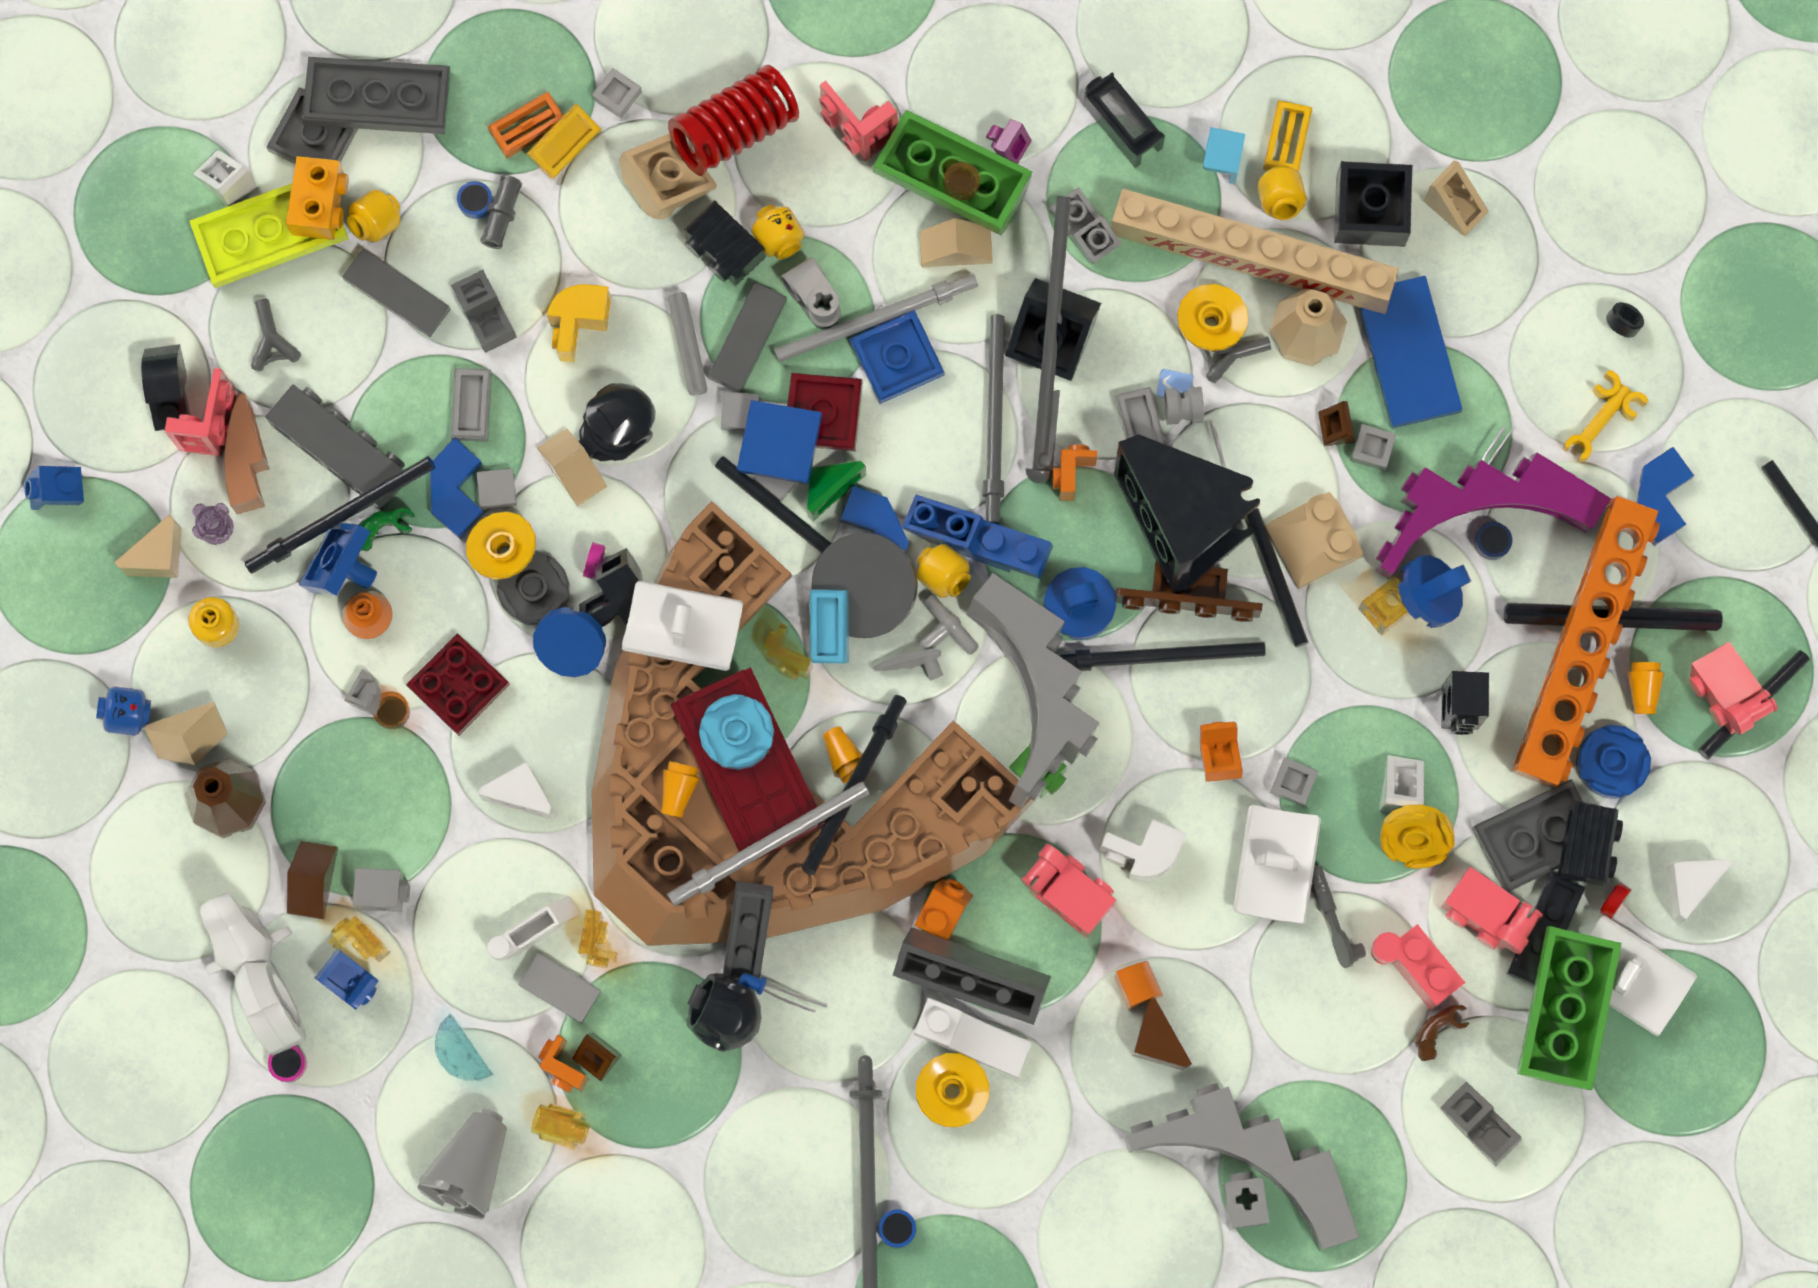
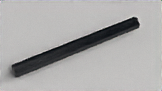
M1507 603L1504 607V621L1507 624L1564 626L1572 605ZM1592 605V610L1597 617H1607L1609 612L1608 606ZM1630 607L1628 611L1622 610L1618 623L1623 625L1622 628L1718 631L1722 627L1723 617L1720 610Z

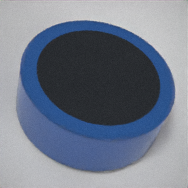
M471 181L464 184L457 194V203L461 212L472 219H479L488 215V205L494 201L489 187L479 181Z
M899 1209L891 1210L884 1214L879 1222V1235L886 1245L893 1248H902L910 1244L914 1239L916 1223L908 1212Z

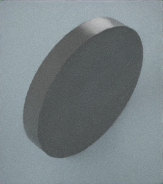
M864 532L841 537L823 551L814 567L811 587L812 589L849 590V636L854 638H873L891 632L908 617L916 601L918 581L912 560L898 543L880 534Z

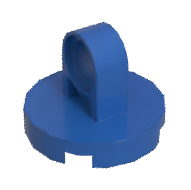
M1425 555L1411 560L1402 567L1401 573L1404 572L1403 581L1399 583V593L1404 606L1415 620L1421 617L1429 623L1426 625L1427 627L1437 628L1452 622L1459 616L1463 607L1461 587L1472 582L1464 565L1451 569L1441 559Z
M1086 567L1069 568L1057 574L1048 585L1044 597V608L1065 621L1060 632L1062 635L1076 641L1089 640L1102 634L1112 621L1116 610L1115 591L1109 580L1098 571Z

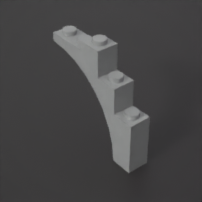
M992 573L974 596L966 615L987 631L1007 654L1021 679L1029 703L1032 727L1030 753L1024 773L1009 799L1011 803L1021 809L1029 798L1035 801L1047 785V782L1043 779L1048 772L1055 775L1065 760L1073 764L1080 753L1085 757L1090 753L1098 741L1094 733L1100 722L1072 704L1081 689L1076 684L1082 671L1055 654L1064 639L1059 634L1065 621Z
M1218 1083L1197 1089L1198 1096L1191 1100L1194 1114L1189 1115L1188 1110L1184 1109L1166 1115L1168 1122L1154 1127L1151 1120L1130 1127L1132 1134L1126 1135L1124 1138L1129 1152L1157 1146H1190L1217 1151L1244 1162L1269 1178L1292 1201L1307 1222L1319 1251L1359 1238L1330 1150L1320 1153L1318 1146L1297 1153L1299 1160L1293 1161L1280 1119L1270 1121L1268 1115L1247 1121L1248 1128L1243 1130L1229 1086L1220 1089Z

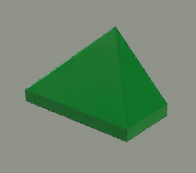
M862 461L812 467L807 503L808 517L812 522L866 476V466Z

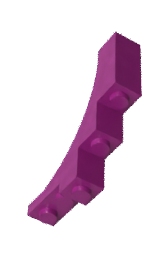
M1538 452L1530 456L1529 459L1523 457L1512 474L1517 478L1516 480L1508 477L1483 460L1475 463L1473 467L1467 464L1457 480V483L1461 485L1460 488L1424 467L1418 474L1411 472L1401 487V490L1405 492L1401 503L1413 510L1411 513L1405 510L1394 527L1399 531L1392 543L1386 540L1375 557L1376 560L1380 561L1375 571L1386 578L1392 576L1412 543L1438 524L1469 512L1495 508L1531 510L1563 520L1586 533L1594 528L1612 498Z

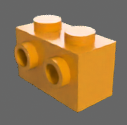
M296 157L286 225L293 236L335 239L336 229H341L343 223V208L340 207L341 195L347 194L349 176L344 172L340 161Z

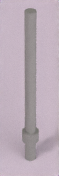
M973 273L949 283L946 280L932 285L933 289L776 348L774 349L778 362H782L890 321L913 310L916 311L937 302L939 305L952 301L953 296L978 287L976 277Z
M863 781L859 782L706 871L703 868L691 875L692 880L667 893L674 907L699 892L703 895L714 889L716 882L869 795Z

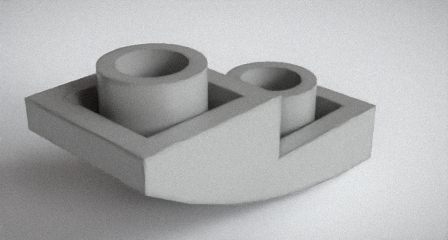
M1079 187L1065 196L1071 197L1068 237L1091 264H1094L1122 244L1105 218L1096 213ZM1056 203L1048 208L1054 218Z

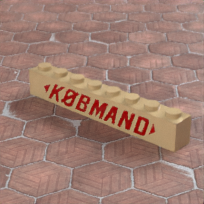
M1123 188L1112 219V230L1117 237L1302 290L1305 288L1327 293L1334 300L1386 314L1399 270L1397 267Z

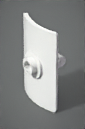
M637 581L622 642V650L727 671L730 669L735 649L743 602L721 596Z
M1251 805L1249 807L1233 907L1234 912L1299 924L1306 922L1321 818L1319 816L1282 811L1258 805Z
M1602 916L1590 936L1622 943L1609 1006L1653 1035L1659 1036L1697 979V975L1613 920Z

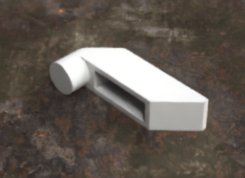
M565 897L545 906L502 935L492 937L487 944L488 953L494 959L500 961L512 958L526 951L581 914L570 897Z

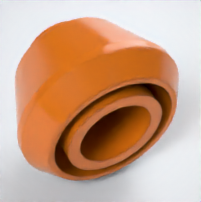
M371 590L360 591L351 596L346 602L342 615L343 622L352 635L361 639H373L382 635L390 626L392 608L389 601L382 594Z

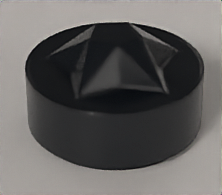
M1616 303L1606 316L1610 328L1623 337L1632 338L1636 336L1644 326V319L1640 311L1628 303Z

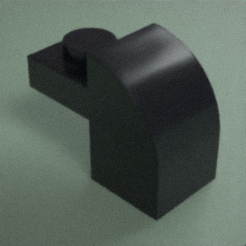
M181 345L144 349L141 361V374L146 404L149 403L154 430H165L167 417L179 419V415H191L185 392L187 373Z
M625 548L595 564L596 582L602 589V592L579 604V613L583 611L591 615L601 627L612 622L616 615H619L625 625H627L635 584L637 581H643L640 567L629 550Z

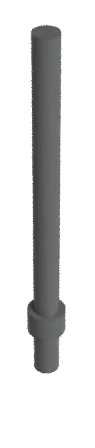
M996 314L990 316L986 480H983L982 496L986 497L985 521L999 525L1000 498L1004 497V481L1001 480L1005 316Z

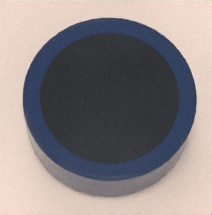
M1490 522L1479 529L1474 543L1477 552L1483 558L1498 560L1509 552L1513 538L1510 530L1505 525L1498 522Z

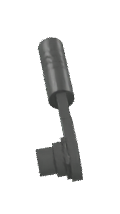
M1322 866L1314 867L1312 884L1322 913L1326 914L1333 934L1332 943L1337 959L1343 968L1352 967L1354 962L1366 956L1365 947L1362 943L1350 944L1346 933L1341 930L1335 913L1337 908Z

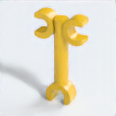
M1608 370L1604 375V378L1611 383V389H1604L1601 385L1597 384L1592 390L1598 398L1608 399L1582 433L1569 437L1563 446L1565 452L1574 444L1582 447L1583 453L1578 459L1579 463L1585 462L1592 451L1591 443L1619 408L1624 418L1633 421L1638 414L1630 408L1629 403L1637 402L1640 406L1644 407L1649 401L1643 393L1631 392L1627 386L1621 384L1620 377L1614 371Z

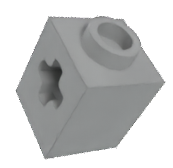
M355 868L352 904L358 910L402 912L403 902H409L410 881L405 880V875L400 870Z
M1253 1172L1231 1174V1181L1222 1184L1229 1230L1267 1225L1269 1223L1263 1177L1253 1178ZM1242 1190H1246L1248 1196H1254L1255 1202L1249 1205V1210H1245L1243 1204L1236 1203V1198L1242 1194Z

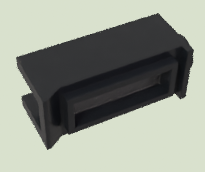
M1113 72L1105 78L1099 76L1093 79L1086 86L1083 106L1134 168L1141 165L1142 155L1152 147L1157 152L1163 148L1165 135L1156 128L1114 77Z

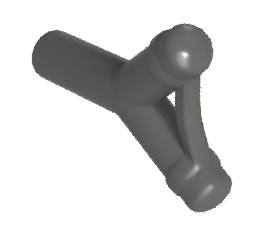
M264 298L255 301L263 336L252 358L251 368L260 372L264 369V366L277 360L297 362L301 358V352L276 332L269 299ZM272 347L283 354L268 359Z
M1269 337L1235 344L1225 350L1211 351L1222 355L1214 366L1210 352L1204 350L1209 362V372L1206 374L1207 380L1211 383H1216L1238 358L1271 350Z

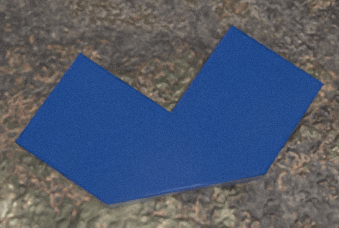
M454 438L433 460L435 469L430 471L431 513L460 539L484 514L479 506L459 490L482 465V462Z
M1674 447L1662 453L1641 469L1636 503L1658 511L1655 521L1659 522L1660 526L1652 543L1654 546L1686 525L1666 495L1691 480L1694 474Z
M853 486L842 514L841 522L886 536L898 543L907 552L909 541L888 498Z

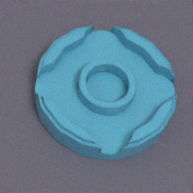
M734 694L722 697L708 707L702 718L699 734L702 747L712 761L724 768L740 770L754 766L766 756L772 746L774 729L770 714L760 702L750 697Z

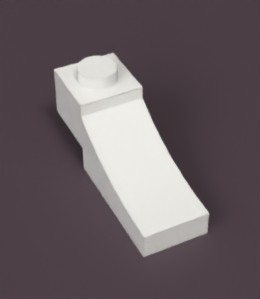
M930 998L927 999L914 1032V1036L947 1048L953 1053H961L978 1063L1019 1078L1032 1044L1028 1040L1003 1031L963 1013L961 1010Z

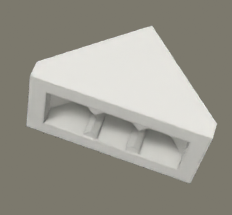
M217 150L193 173L227 207L242 202L257 188L245 166L220 150Z
M1388 755L1379 811L1391 813L1393 810L1406 805H1423L1424 761Z
M527 762L480 787L479 796L483 801L552 820L554 818L555 812Z
M1727 859L1676 862L1667 867L1672 918L1678 925L1689 917L1732 865Z

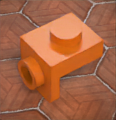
M1070 445L1068 449H1061L1060 468H1053V489H1060V501H1074L1076 466H1096L1097 450H1089L1090 447L1087 445Z
M1234 721L1213 722L1200 726V752L1206 782L1242 778L1243 769L1237 741L1238 728L1237 723Z
M940 879L932 889L914 926L929 934L949 940L965 908L970 903L973 894L966 891V887L958 881Z
M557 1035L554 1041L548 1039L538 1056V1059L542 1060L539 1068L554 1076L550 1083L570 1093L574 1087L582 1092L589 1078L558 1061L560 1054L567 1044V1040L560 1035Z

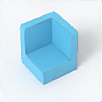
M1210 127L1203 169L1229 174L1228 183L1235 184L1245 134Z

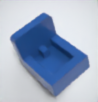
M38 466L26 478L24 485L25 497L30 499L31 510H39L44 505H81L84 502L81 467Z
M338 948L314 977L355 1010L360 1005H366L373 998L377 990L375 985L379 981Z

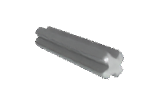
M685 292L669 295L668 301L688 392L691 396L706 393L708 389L687 294Z

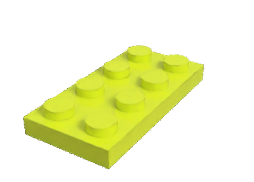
M292 183L189 221L214 288L348 240L349 237L344 224L342 223L341 229H336L334 240L293 236L286 225Z

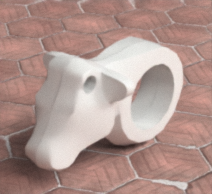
M226 893L213 897L200 907L201 918L204 927L210 935L215 961L207 965L205 969L208 975L223 970L233 973L236 991L244 1014L262 1046L272 1056L288 1050L305 1040L306 1032L293 999L271 964L270 955L275 945L293 933L288 926L270 934L254 911L248 907L240 906L230 894Z

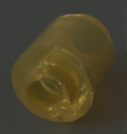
M552 1103L548 1106L540 1104L533 1118L531 1133L539 1135L540 1140L574 1150L578 1144L583 1145L585 1143L590 1123L585 1122L586 1116L584 1113Z

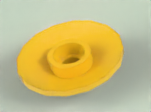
M1218 284L1200 285L1190 290L1181 300L1177 312L1178 327L1184 338L1195 347L1207 351L1225 350L1237 344L1245 334L1249 320L1247 307L1240 295L1229 287ZM1212 318L1218 324L1214 327L1208 326L1205 320Z
M511 512L493 513L481 519L471 530L466 542V556L471 567L483 577L494 580L510 578L522 572L531 562L536 550V534L531 524L519 514ZM510 547L506 553L500 555L502 548Z
M945 1053L932 1058L921 1069L916 1081V1099L921 1111L931 1122L943 1127H962L974 1122L984 1112L989 1100V1081L984 1069L974 1059L961 1053ZM947 1086H958L960 1090L959 1095L956 1098H949L945 1093Z

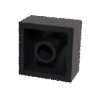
M1341 161L1336 175L1334 243L1405 247L1411 234L1413 165Z

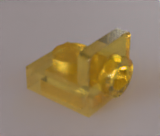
M586 909L579 955L581 958L587 959V965L608 968L609 962H618L617 952L598 949V944H605L608 922H603V915L600 911Z
M356 916L351 920L345 918L340 921L331 931L334 936L328 940L332 947L340 950L354 937L356 940L352 943V946L366 960L372 956L375 960L381 962L390 953L387 947L366 924Z

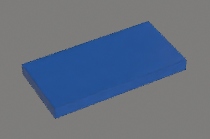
M1426 276L1395 282L1386 314L1359 307L1391 428L1461 413L1463 408Z

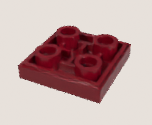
M458 633L406 684L458 736L510 685Z

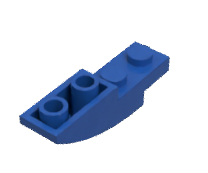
M915 494L902 526L904 530L936 545L947 544L965 557L1009 573L1010 570H1014L1038 579L1042 576L1053 548L1050 541L985 521L981 515Z

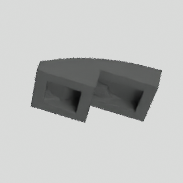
M484 270L451 285L485 353L517 338Z
M1467 1081L1440 1107L1442 1112L1463 1135L1495 1166L1522 1141V1137L1494 1111V1107Z

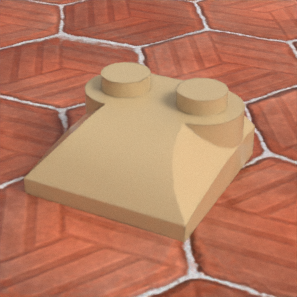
M670 134L625 151L619 158L623 181L643 211L655 219L670 217L676 208L715 190L717 187L708 171L704 175L698 176L687 167L678 154ZM688 143L692 154L695 153L690 144Z
M1330 492L1316 495L1307 503L1265 524L1268 535L1297 589L1363 556L1356 533L1339 502Z

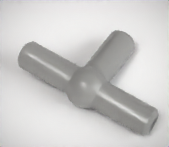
M934 594L927 596L923 604L941 624L920 641L923 649H934L951 635L968 655L977 651L979 645L963 628L959 617L951 614Z

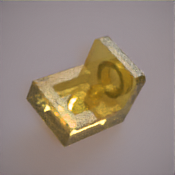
M780 623L777 631L771 629L765 640L763 650L767 651V662L777 666V672L787 678L797 680L798 676L808 679L813 668L812 659L783 647L789 630L787 625Z

